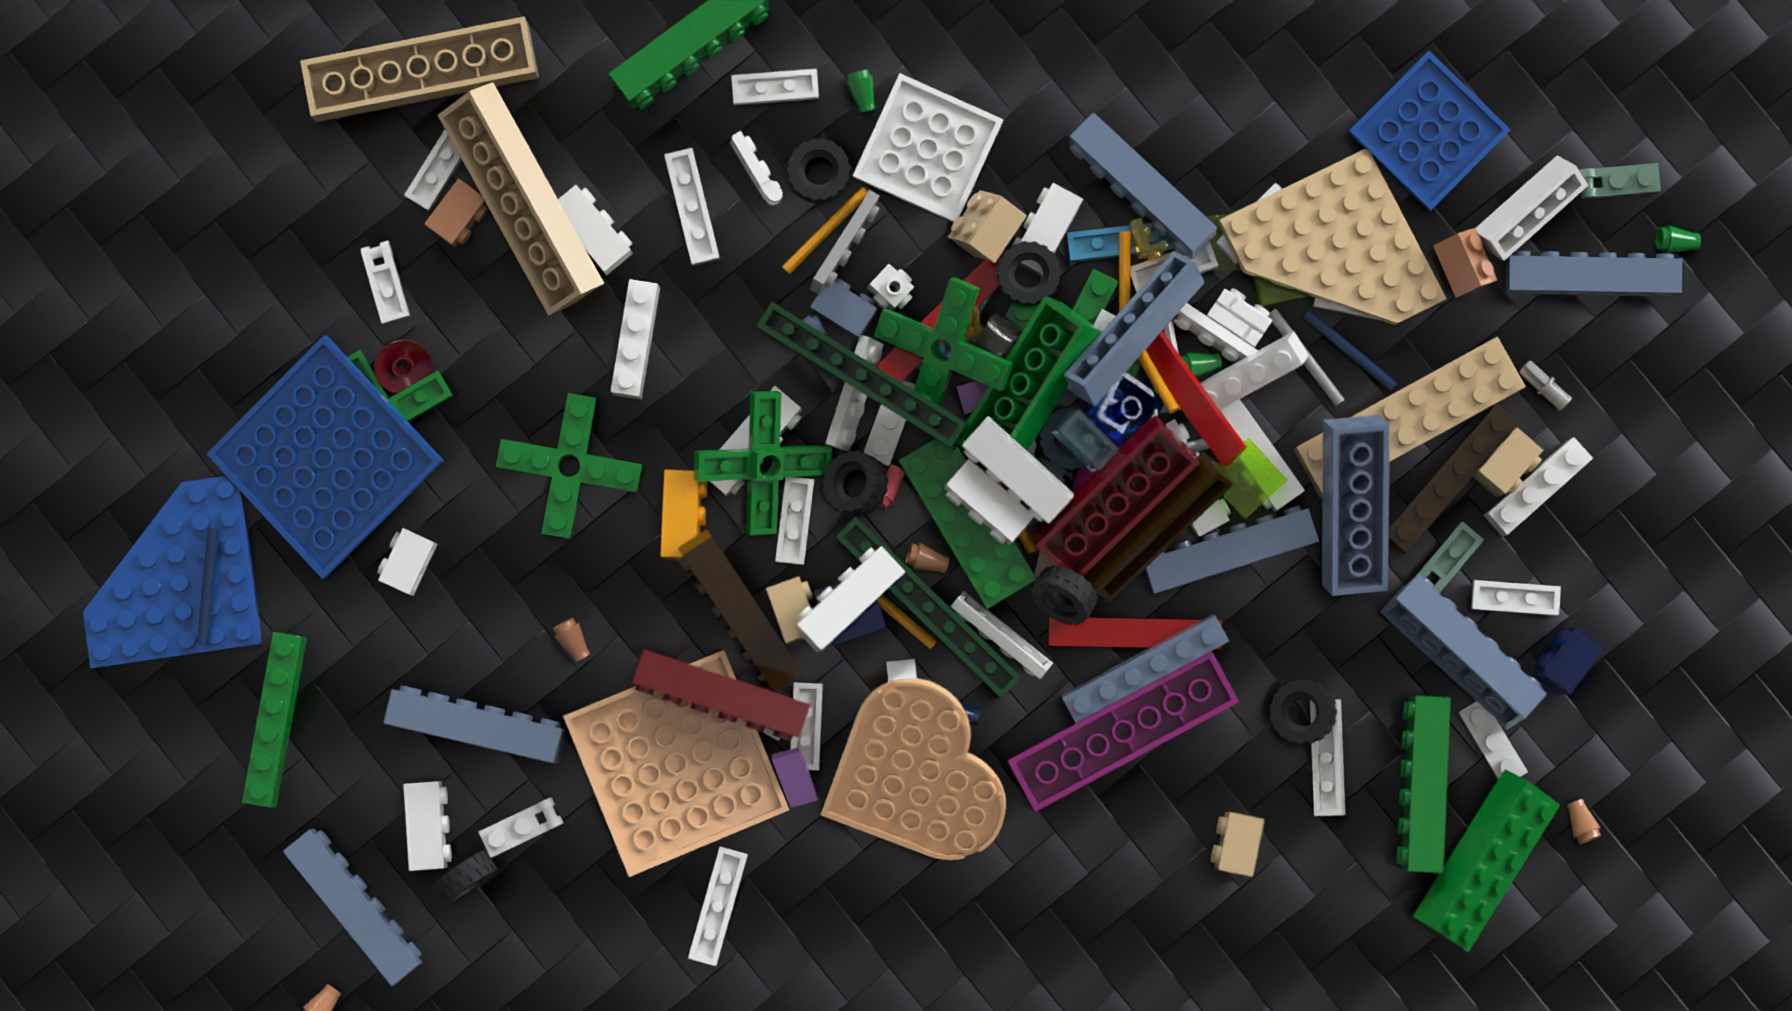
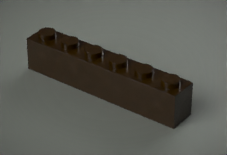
M1498 404L1494 405L1388 527V543L1402 555L1407 553L1519 422Z
M1203 451L1197 456L1200 463L1084 575L1086 581L1090 582L1092 588L1101 597L1111 602L1234 485L1218 462Z
M706 529L678 549L683 556L678 559L687 574L692 571L698 578L694 582L703 597L707 594L710 596L714 603L709 606L718 620L722 617L725 618L729 624L725 630L733 642L737 640L741 642L744 649L740 652L749 665L752 663L756 664L760 671L755 674L764 688L770 685L772 690L777 692L804 674L709 531Z

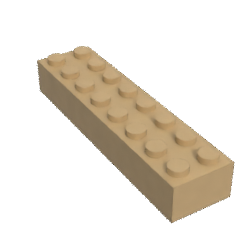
M525 16L300 61L310 115L316 122L466 93L492 82L496 87L539 78L529 25Z
M492 82L467 92L438 115L440 121L548 316L573 305L603 285L602 278L494 83Z
M1496 337L1352 417L1379 415L1390 424L1389 462L1522 390L1526 386L1499 338ZM1323 433L1297 446L1293 450L1321 500L1323 490Z

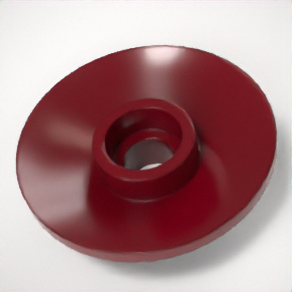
M397 340L386 345L377 355L374 364L375 375L378 382L386 390L399 393L430 375L431 358L421 344L412 340ZM399 360H406L404 365H396Z

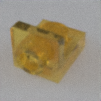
M1141 218L1130 221L1128 228L1131 232L1138 259L1146 258L1147 261H1152L1162 257L1163 252L1168 247L1166 240L1150 245L1149 242H1152L1153 239L1149 226H1143Z

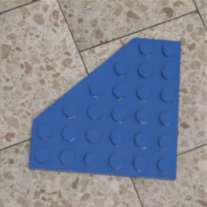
M227 476L181 482L85 608L83 616L91 669L263 644L243 493ZM208 528L219 529L209 644L197 643L207 532Z

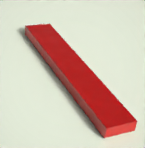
M1003 250L995 263L984 260L964 280V282L980 288L972 313L999 287L997 268L1005 250ZM942 302L921 322L922 324L931 328L935 327ZM896 346L877 367L902 382L924 361V358Z
M1161 331L1145 349L1175 401L1222 466H1229L1247 446Z
M1049 617V646L1150 648L1200 620L1087 618L1080 625H1067Z

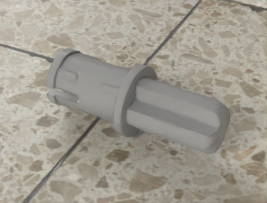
M1532 361L1527 362L1521 368L1520 374L1538 390L1537 394H1542L1558 411L1562 410L1572 399L1554 382V377L1549 378Z

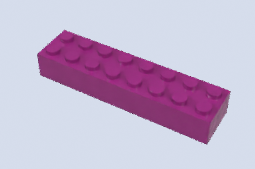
M1210 651L1007 760L1032 809L1036 812L1237 704L1239 700L1214 654Z

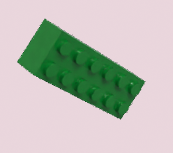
M768 0L706 1L611 71L609 75L613 84L633 111L638 107L640 110L646 108L654 101V95L661 90L665 93L677 84L675 81L683 74L688 76L700 67L699 62L706 57L712 59L723 50L721 46L729 40L735 42L745 34V28L752 23L756 26L768 17L767 12L770 11Z
M1045 296L1006 360L1013 362V366L1005 389L999 391L988 386L966 423L969 425V428L958 445L966 450L963 443L989 416L1028 451L1069 386L1064 374L1102 331L1064 303Z
M934 439L900 459L899 464L984 607L988 610L1032 584L1037 579L1014 541L1010 545L1006 542L1003 544L999 543L990 535L991 529L984 523L981 525L977 524L968 516L969 510L962 504L957 506L946 497L948 492L944 487L967 461L958 446L953 450L937 439Z
M1411 696L1408 697V702L1403 704V719L1407 720V731H1402L1401 747L1406 748V760H1401L1400 777H1405L1404 789L1399 791V806H1403V818H1398L1397 826L1398 835H1402V847H1397L1396 863L1401 865V870L1443 873L1451 698Z
M1505 769L1443 867V873L1438 875L1413 917L1446 940L1469 952L1532 849L1539 841L1547 825L1554 817L1560 804L1529 781Z

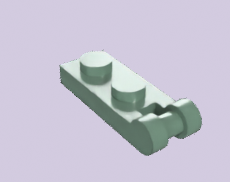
M1658 163L1579 170L1588 184L1580 193L1581 199L1651 194L1661 191ZM1600 178L1601 188H1594L1593 179Z
M1463 521L1460 522L1414 577L1419 575L1421 578H1426L1432 572L1439 578L1433 585L1435 591L1440 593L1484 539Z

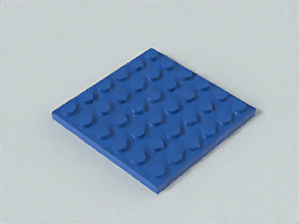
M327 335L322 336L207 453V456L322 579L326 578L444 461Z

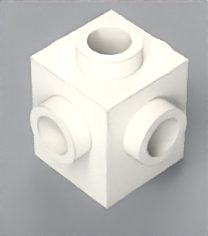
M888 264L868 285L867 289L874 295L873 300L882 309L888 308L893 310L896 306L902 309L913 297L909 292L914 286L910 283L912 279L907 273L901 269L897 271ZM889 286L893 287L895 289V292H892L889 289Z

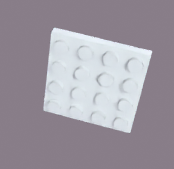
M899 73L856 167L853 178L954 223L964 209L1003 123V119Z

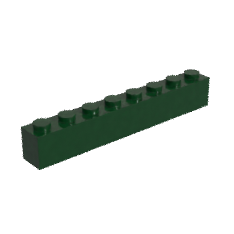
M773 302L770 303L757 324V327L953 450L956 449L969 428V425Z
M857 517L836 536V539L861 564L862 562L859 558L871 547L876 551L882 546L905 571L887 589L1000 699L1022 678Z

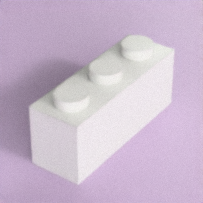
M1052 183L1050 189L1044 187L1037 200V203L1041 204L1037 213L1031 212L1023 226L1027 229L1022 239L1017 237L1013 245L1020 244L1022 241H1035L1040 245L1044 244L1055 254L1083 199ZM1024 260L1018 264L1039 277L1043 276L1042 268L1036 261Z
M575 185L558 199L587 253L606 275L633 254L629 248L632 242L623 231L618 234L610 226L614 221L604 209L599 212L595 208L593 203L596 199L586 187L580 190Z
M970 459L967 460L944 487L948 492L946 497L957 506L960 504L965 506L969 510L968 516L979 525L982 523L987 525L991 529L990 535L1001 544L1006 542L1010 545L1034 517L1029 510L1015 500Z
M442 781L404 784L409 871L447 868V862H451L452 859L450 844L446 845L445 833L450 832L449 817L444 816L443 804L448 803L447 787H442Z

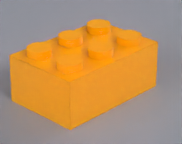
M664 470L661 557L664 560H678L683 557L678 548L699 535L700 526H706V509L701 507L702 497L707 498V481L698 482L694 480V471Z

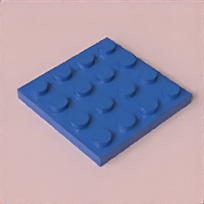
M1428 51L1348 133L1361 146L1367 149L1430 212L1511 129Z

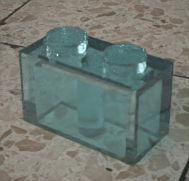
M1079 409L1070 411L1051 431L1091 472L1101 470L1119 450Z

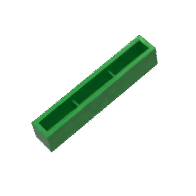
M273 632L242 803L270 808L277 807L306 647V637Z

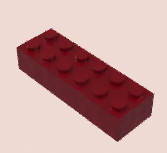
M1154 414L1074 493L1072 499L1050 523L1045 521L1032 534L1035 546L1058 567H1066V569L1073 570L1077 574L1084 576L1200 463L1195 452Z
M644 649L641 650L631 683L636 684V691L652 696L654 691L664 694L663 700L681 705L682 700L692 703L691 709L706 714L712 709L719 712L718 718L736 723L737 718L747 721L745 727L764 732L765 727L774 730L773 736L791 741L793 736L800 738L811 705Z

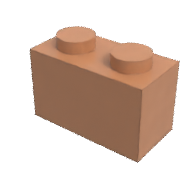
M458 178L424 224L456 248L458 244L463 245L472 233L469 229L475 221L480 222L485 217L489 208L486 207L487 204L481 194Z
M1475 228L1457 233L1434 245V249L1456 298L1472 293L1497 281L1494 268L1488 260L1482 246V240Z

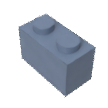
M837 278L830 289L825 287L821 294L816 297L810 307L811 311L859 340L860 335L864 334L878 312L877 308L873 306L875 301L863 293L858 297L849 291L851 289L850 285Z

